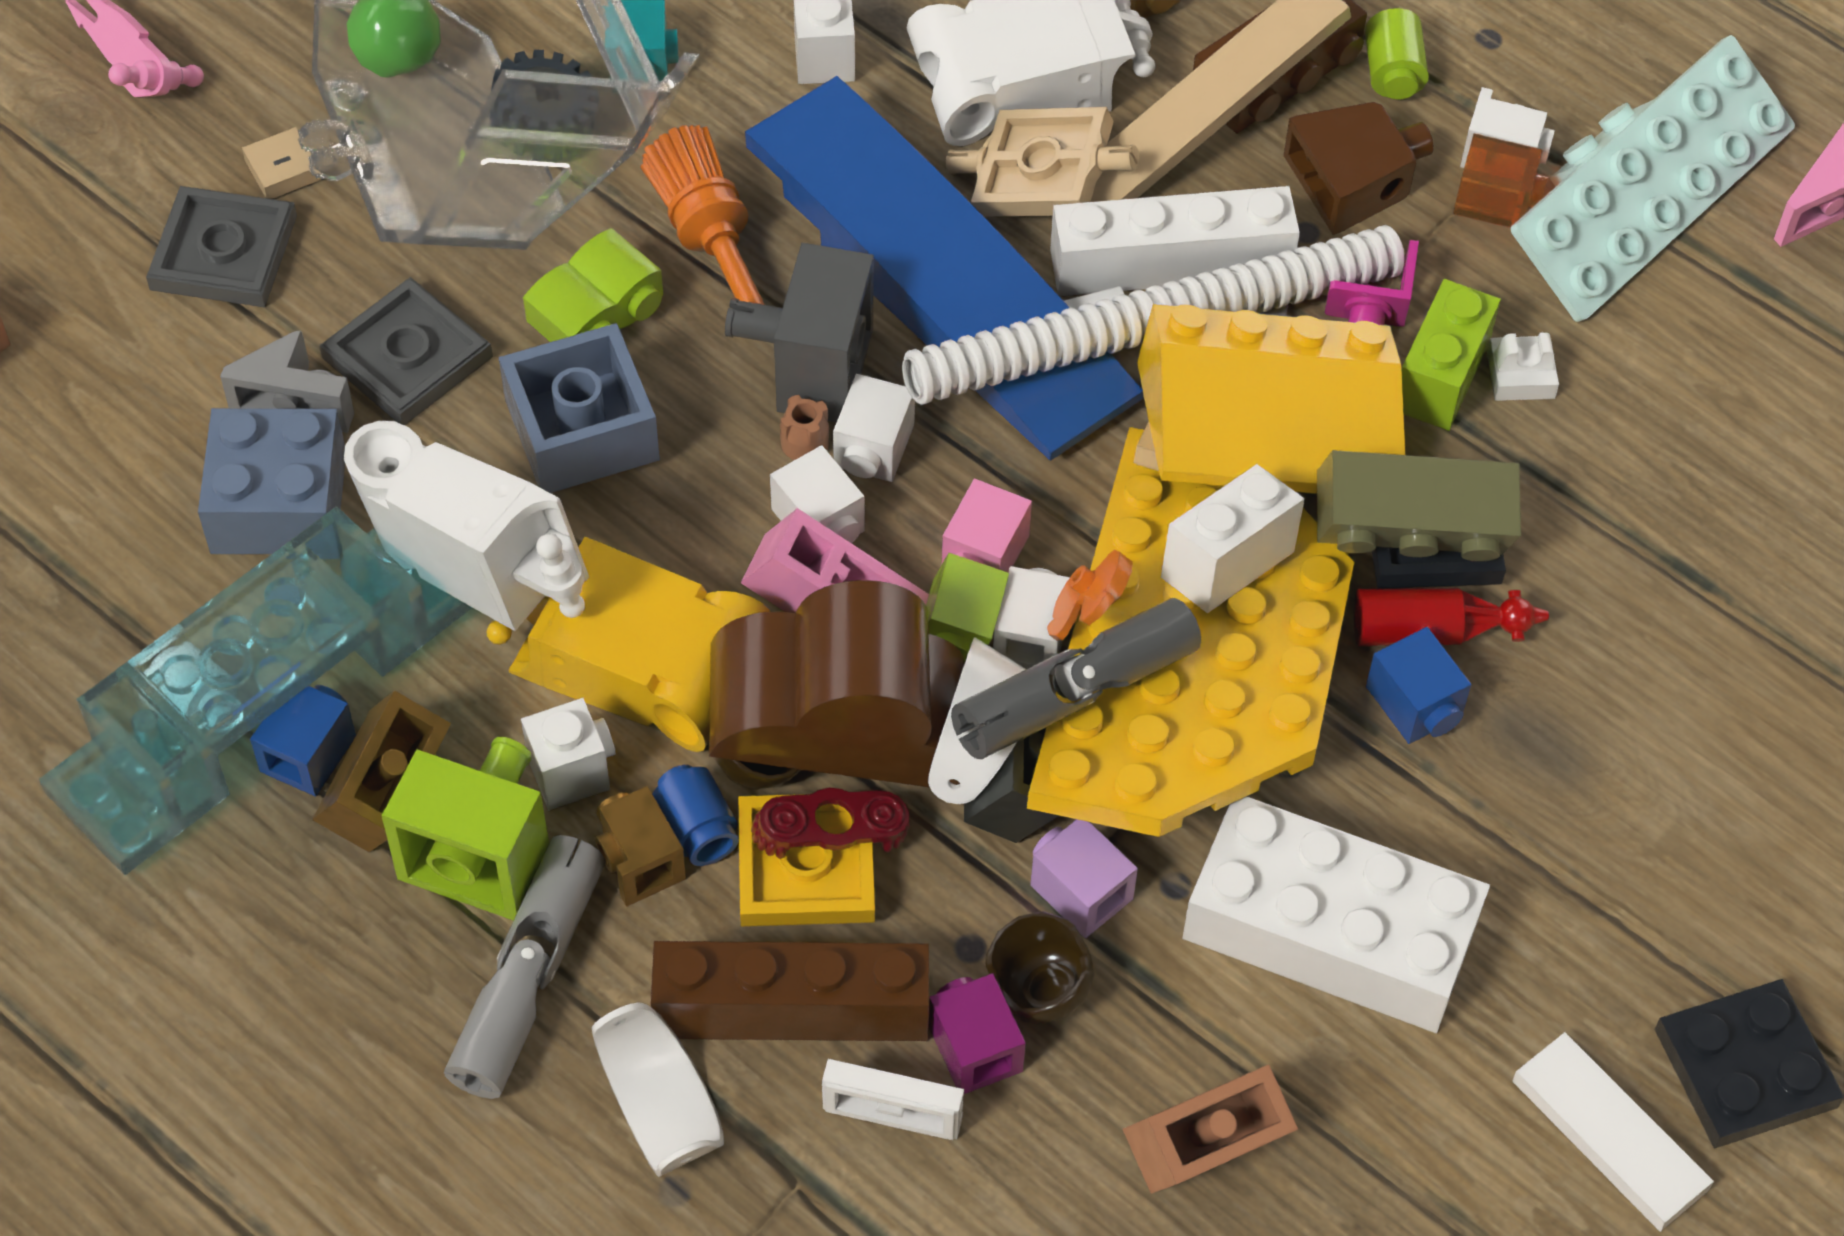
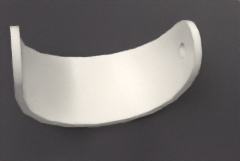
M975 637L972 641L933 757L928 779L931 791L938 798L953 804H965L974 800L1001 768L1016 743L984 759L972 757L963 748L959 738L985 726V723L957 736L951 719L952 708L955 704L1026 670ZM955 779L959 781L960 784L954 785L949 780Z
M637 1002L620 1007L594 1023L592 1034L604 1071L640 1149L658 1177L724 1145L722 1126L709 1091L691 1057L659 1013L649 1005Z

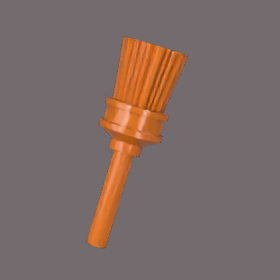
M683 125L678 129L677 127L668 130V134L660 135L659 139L653 142L654 144L644 148L646 153L642 155L643 164L640 166L641 170L667 206L668 217L673 227L677 229L680 243L686 249L705 251L707 254L715 256L735 298L740 301L765 305L736 246L739 242V234L748 222V211L744 203L739 199V193L734 183L724 177L709 128L707 126L701 128L700 125L695 127L694 125L689 127Z

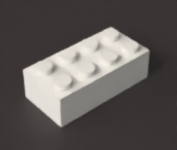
M1246 796L1231 803L1227 809L1190 897L1182 939L1437 1034L1490 885Z

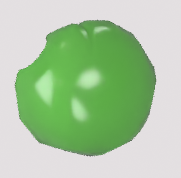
M359 0L354 5L346 24L349 46L360 64L384 78H392L422 68L425 64L431 62L441 44L439 17L429 0Z

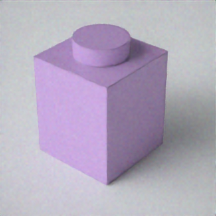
M1076 819L1064 830L1061 827L1053 828L1036 844L1033 850L1031 886L1063 918L1073 923L1079 933L1086 939L1133 900L1138 868L1090 822Z

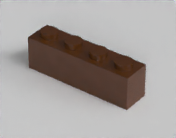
M654 941L651 1008L662 1016L678 1039L928 1041L929 944Z

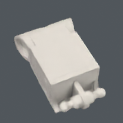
M972 0L965 9L949 4L926 6L916 11L909 18L907 31L921 71L934 87L931 100L945 141L952 146H965L979 141L994 129L999 110L1107 107L1108 111H1111L1114 75L1124 62L1132 59L1133 70L1140 77H1148L1155 70V61L1148 54L1151 48L1150 40L1153 35L1148 21L1140 17L1137 11L1131 10L1130 0Z
M395 421L369 423L363 425L351 435L345 445L344 461L391 564L402 569L416 568L419 577L514 631L518 629L545 596L559 602V609L566 617L576 618L583 613L585 602L580 593L582 592L584 580L587 581L589 575L560 498L524 479L437 442L424 446L416 433L409 427Z

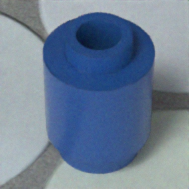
M679 765L665 772L658 780V786L652 795L683 847L684 857H689L691 863L695 866H705L729 855L739 842L735 832L738 823L710 771L705 767Z

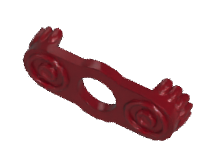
M829 787L817 790L813 794L779 796L767 801L761 810L756 813L751 828L753 833L752 840L758 843L757 847L760 851L765 850L768 856H773L776 853V857L780 859L785 857L790 847L820 846L824 849L839 851L850 848L858 843L882 842L884 851L890 852L892 848H899L900 844L906 839L909 829V811L906 804L897 795L887 791L848 792L844 789ZM827 804L839 805L850 813L852 826L844 833H829L817 824L815 819L816 810Z

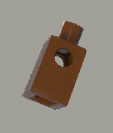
M1376 102L1290 117L1283 156L1332 235H1335L1404 200L1411 190L1416 160L1431 155L1434 150V144L1430 130L1425 123L1418 122L1397 129L1384 107Z

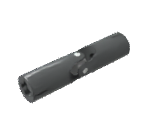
M1170 598L1101 632L1084 650L1082 648L1069 649L1058 653L955 704L951 712L955 733L958 736L985 723V726L959 738L963 748L972 757L984 759L1092 704L1103 693V689L1129 686L1196 652L1201 645V633L1197 620L1182 601ZM1060 662L1063 663L1057 665V667L1055 668V674L1053 676L1054 689L1063 698H1068L1071 701H1077L1075 703H1063L1057 698V696L1052 691L1049 681V673L1051 672L1053 667Z

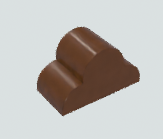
M856 580L836 583L810 594L802 601L796 613L761 612L740 617L724 625L715 634L711 642L709 757L930 788L928 779L931 764L965 664L964 656L951 642L929 634L928 610L918 595L904 587L887 582ZM955 779L949 780L954 785L960 784V782Z

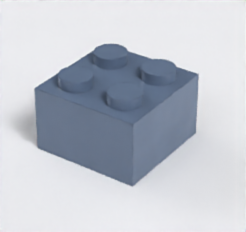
M617 323L499 357L505 402L538 487L552 493L660 460L656 416Z
M211 408L198 508L199 518L210 554L336 555L345 471V443L337 409Z

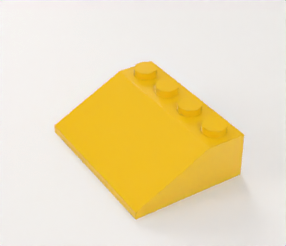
M1186 304L1178 306L1152 305L1137 364L1161 481L1225 486L1258 464L1295 492L1317 493V470L1332 450L1405 455L1401 362L1390 326L1378 325L1369 321L1353 323L1320 320L1305 315L1298 317L1266 315L1250 310L1233 312L1201 309Z

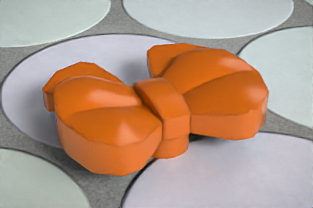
M1113 550L1096 570L1091 571L1085 565L1077 568L1057 598L1052 615L1054 619L1047 626L1049 636L1056 641L1064 640L1079 617L1080 621L1088 626L1099 619L1122 595L1132 572L1133 561L1121 552Z

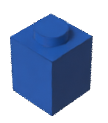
M1425 627L1374 653L1366 688L1407 743L1411 744L1428 734H1431L1432 737L1442 736L1456 727L1464 716L1463 712L1472 684L1430 629Z
M291 678L250 738L261 773L316 797L355 739L356 733L349 705L339 693L323 685H316L313 688Z

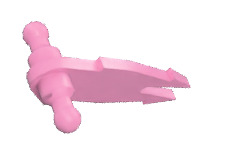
M65 0L78 27L85 28L102 54L112 64L108 73L110 81L117 86H124L133 97L166 95L170 90H176L180 84L196 87L203 82L204 73L200 67L196 65L180 67L177 62L169 61L148 39L149 32L130 13L112 1L86 0L97 13V17H95L76 0Z

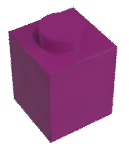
M993 973L973 980L971 977L955 979L941 987L937 994L929 997L928 1027L956 1088L964 1089V1094L1023 1072L1026 1042Z

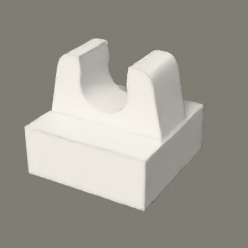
M1515 333L1507 334L1504 337L1490 338L1487 357L1495 401L1555 399L1559 382L1549 333H1539V336L1516 337Z

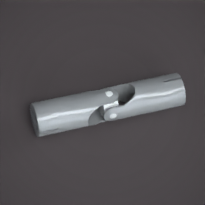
M559 835L553 837L544 853L497 957V972L481 990L445 1067V1077L461 1090L489 1099L499 1098L536 1019L535 999L537 988L540 985V989L543 990L552 981L606 864L605 857L601 852L581 840L573 858L571 857L577 846L578 838ZM529 935L543 937L554 945L555 950L550 959L539 943L528 939L519 940Z

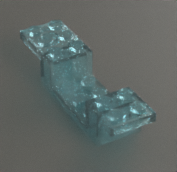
M336 506L76 700L92 740L42 776L39 782L44 793L125 876L230 795L217 756L353 651H356L383 677L473 607L420 578L416 568L404 569L384 550L375 528L366 534Z

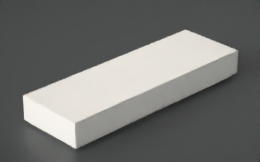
M1565 1032L1516 1071L1512 1082L1660 1232L1710 1190L1714 1181Z

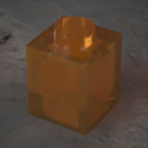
M1474 133L1462 173L1453 214L1511 228L1514 223L1526 214L1527 208L1534 207L1543 197L1548 176L1537 173L1543 150Z

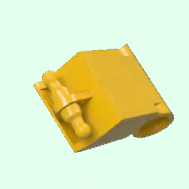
M584 537L578 547L589 575L588 580H584L582 592L580 593L585 602L583 613L576 618L566 617L559 609V602L545 596L526 618L534 626L508 672L576 700L584 698L587 704L640 724L649 726L654 723L662 733L681 747L694 752L704 751L710 739L711 642L715 634L729 622L755 613L770 612V610L762 602L745 594L730 591L707 593L702 584L596 540ZM495 620L488 625L486 634L490 642L502 645L510 640L512 629Z

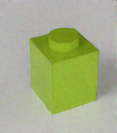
M948 553L933 579L926 604L929 634L954 644L962 652L965 661L974 637L988 645L992 640L1009 573Z

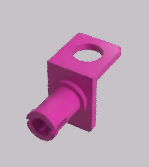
M1409 241L1400 290L1334 280L1330 282L1325 314L1347 318L1348 322L1353 323L1369 321L1378 325L1387 324L1404 327L1411 301L1419 241Z

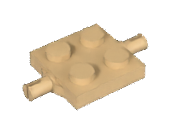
M1107 107L999 110L993 132L983 144V147L979 150L950 149L948 151L949 156H946V168L951 175L977 173L978 180L971 204L984 217L1053 216V205L1091 202L1096 181L1105 170L1135 171L1137 169L1136 164H1139V153L1135 145L1107 147L1114 123Z

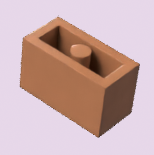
M1268 1064L1122 1130L1152 1194L1184 1182L1298 1130V1127Z

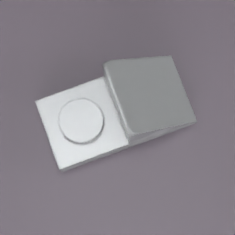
M302 331L292 332L225 366L220 376L228 407L231 409H337L341 430L345 433H348L355 414L347 377L336 376L325 370L308 371L309 359Z

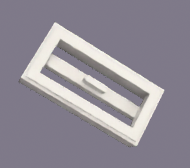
M828 1059L822 1079V1099L825 1112L948 1140L957 1139L963 1117L962 1100L964 1089Z

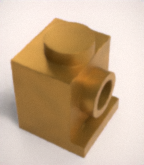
M648 786L630 794L618 793L610 796L597 807L596 816L602 825L603 834L596 836L595 842L598 850L605 857V865L610 873L617 871L620 897L626 907L686 880L683 847Z

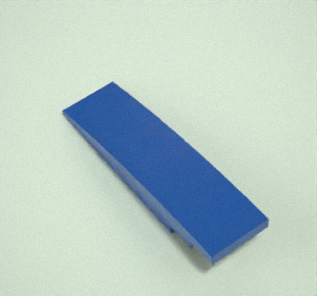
M835 76L745 131L746 148L782 180L784 198L820 230L821 246L874 255L873 295L927 346L934 344L940 347L942 342L950 339L957 343L958 338L970 335L975 337L976 333L985 330L992 333L993 329L1005 326L1009 328L1015 322L1022 321L1027 323L1029 319L1034 317L1044 319L1045 315L1053 312L1061 315L1063 310L1069 308L990 222L920 152L838 76ZM1107 351L1105 355L1097 358L1089 356L1087 360L1079 363L1072 360L1071 364L1064 367L1055 365L1049 371L1042 372L1037 370L1036 374L1027 377L1020 374L1018 379L1012 381L1003 379L1000 384L994 386L986 383L984 388L975 390L1050 461L1143 399L1141 387L1113 355Z

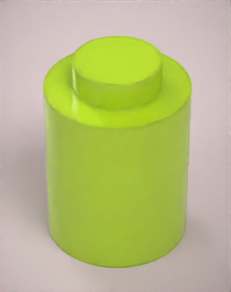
M1401 8L1387 9L1372 16L1365 26L1371 86L1376 93L1387 98L1396 100L1409 98L1425 87L1429 77L1421 20L1414 12Z

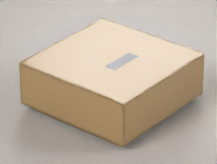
M296 127L242 147L245 162L267 199L276 198L321 180L319 166Z

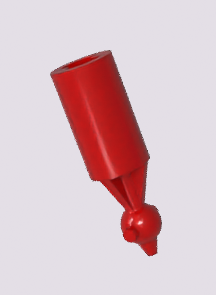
M1460 588L1357 589L1354 600V631L1358 646H1389L1425 627L1430 629L1441 645H1461L1497 626L1511 634L1513 642H1521L1525 640L1524 633L1529 631L1533 625L1549 620V612L1533 606L1528 600L1522 598L1520 590L1508 591L1509 598L1500 606H1496L1464 592Z

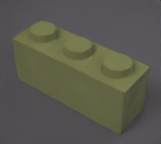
M1332 450L1317 470V543L1337 544V549L1343 552L1365 553L1374 550L1377 546L1399 548L1400 554L1409 557H1427L1437 554L1438 551L1461 552L1462 558L1466 560L1489 561L1499 558L1521 537L1519 463Z

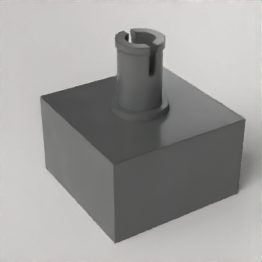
M801 242L783 308L740 301L737 298L730 300V308L727 310L725 322L726 337L733 338L735 336L774 343L777 412L785 413L788 407V399L799 395L801 399H810L815 402L822 400L828 408V421L837 422L855 375L862 374L873 333L874 255Z

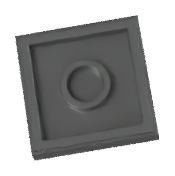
M180 186L146 276L149 290L265 307L297 218L294 202Z
M411 277L319 345L322 358L342 376L347 377L349 382L397 423L406 425L493 357L491 344Z

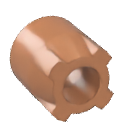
M799 395L790 397L788 399V407L783 417L780 418V442L783 452L792 460H796L821 445L828 450L829 422L827 405L822 400L815 402L810 399H801Z

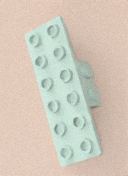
M1730 35L1721 39L1655 99L1634 109L1628 103H1625L1607 114L1599 122L1603 129L1600 134L1595 138L1592 134L1588 135L1564 152L1563 157L1567 163L1550 177L1555 188L1511 226L1512 235L1576 322L1590 317L1795 128L1794 121L1734 36Z

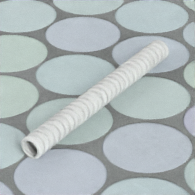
M1382 225L1375 228L1374 231L1367 229L1359 232L1358 235L1352 233L1343 236L1342 239L1333 238L1326 243L1318 242L1312 244L1310 248L1306 246L1299 247L1294 252L1288 250L1279 253L1278 256L1269 255L1263 257L1261 261L1253 259L1246 262L1245 265L1238 263L1230 266L1229 269L1219 268L1214 270L1212 274L1204 272L1196 275L1195 278L1191 276L1185 277L1179 283L1170 281L1163 284L1162 287L1158 285L1151 286L1145 292L1136 290L1131 292L1129 296L1124 294L1117 295L1112 298V301L1102 299L1097 301L1095 305L1091 303L1079 306L1078 310L1068 308L1063 310L1061 315L1053 312L1045 315L1044 319L1034 317L1029 319L1027 323L1022 321L1015 322L1009 328L1005 326L993 329L992 333L985 330L976 333L975 337L970 335L958 338L957 343L950 339L942 342L940 347L931 344L924 347L922 352L913 349L905 353L902 364L904 382L909 394L920 405L931 402L933 397L942 400L948 398L950 393L955 395L966 393L968 388L973 391L984 388L986 383L994 386L1000 384L1003 379L1007 381L1018 379L1020 374L1027 377L1036 374L1037 370L1042 372L1049 371L1055 365L1058 367L1071 364L1072 360L1079 363L1087 360L1089 356L1093 358L1103 356L1106 351L1112 354L1121 351L1123 347L1127 349L1134 348L1143 342L1153 304L1168 306L1186 304L1201 309L1233 312L1250 310L1264 313L1271 310L1272 307L1278 309L1287 306L1288 303H1300L1305 298L1312 300L1320 297L1321 294L1326 296L1328 295L1330 282L1334 280L1366 285L1369 281L1374 283L1383 280L1385 277L1393 278L1399 276L1404 267V248L1397 233L1390 226Z

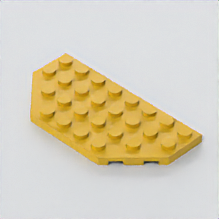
M1129 427L1090 570H1096L1109 553L1117 550L1133 561L1132 572L1122 595L1099 619L1090 626L1080 621V617L1077 619L1068 650L1080 648L1084 650L1101 632L1170 598L1182 601L1193 613L1200 628L1201 645L1196 652L1129 686L1103 689V693L1095 702L1046 727L1029 789L1027 809L1160 837L1182 827L1183 818L1208 806H1211L1216 811L1259 791L1260 783L1285 770L1290 775H1293L1313 766L1354 561L1345 552L1338 550L1337 544L1317 543V522L1303 508L1294 553L1215 609L1206 613L1163 580L1161 572L1169 524L1224 486L1161 481L1159 471L1133 463L1136 447L1144 430ZM1056 692L1057 698L1063 703L1077 702L1071 701L1068 698H1063Z

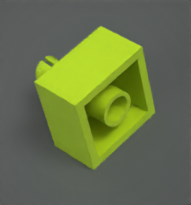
M496 737L491 743V749L480 770L416 749L381 815L397 880L514 920L549 845L541 792L518 784L526 766L532 760V757H530L531 752L524 745L511 738Z

